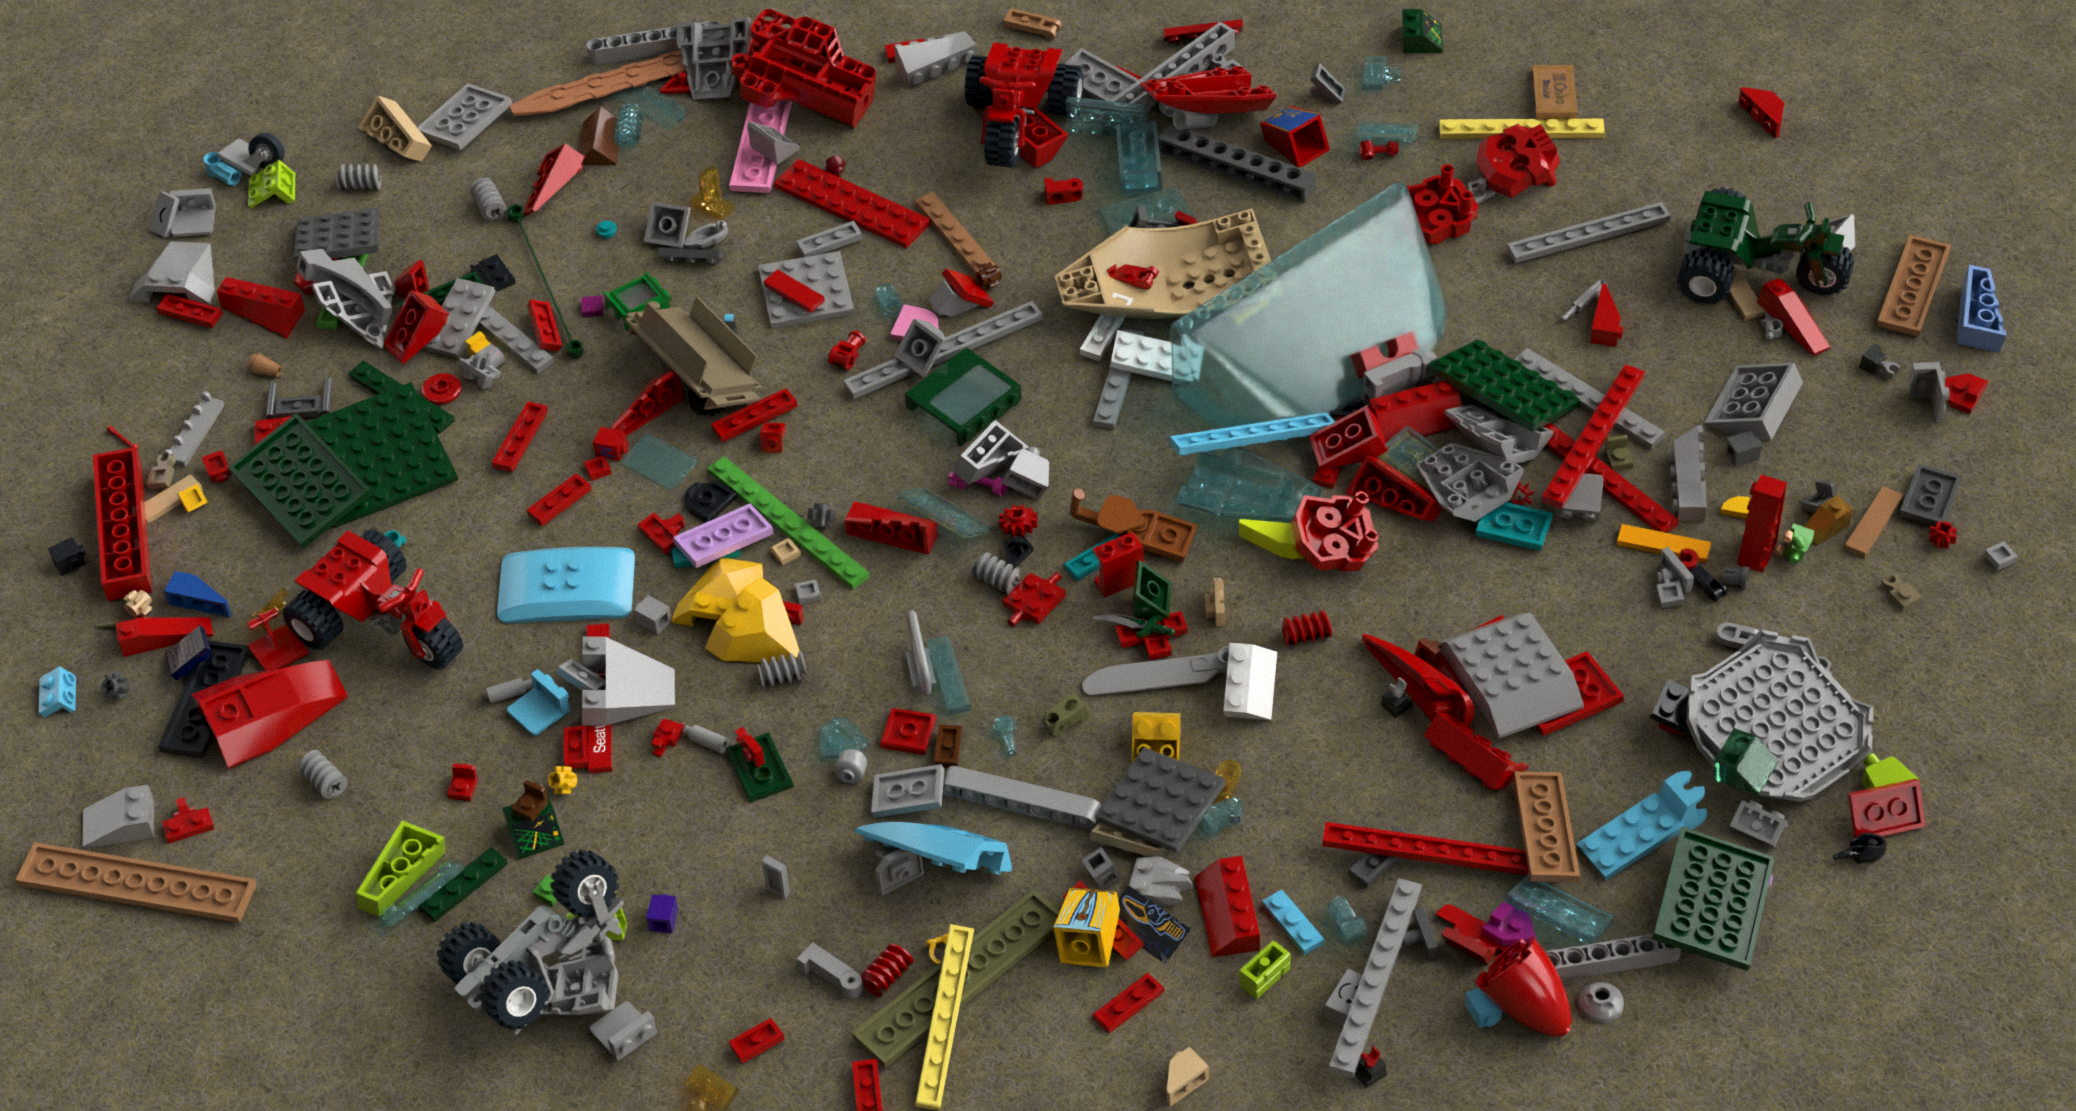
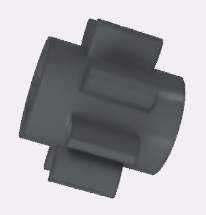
M814 503L813 508H808L807 519L813 520L812 525L829 526V521H835V510L830 509V504Z
M113 672V674L105 675L106 679L101 683L103 695H110V701L126 698V693L130 689L129 678L122 677V672Z

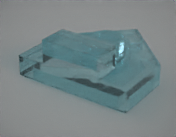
M836 716L820 730L821 761H830V758H838L841 752L847 749L863 752L870 745V740L861 734V729L844 716L841 719Z

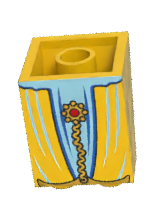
M1081 888L1069 889L1054 924L1061 963L1108 967L1120 912L1117 892Z

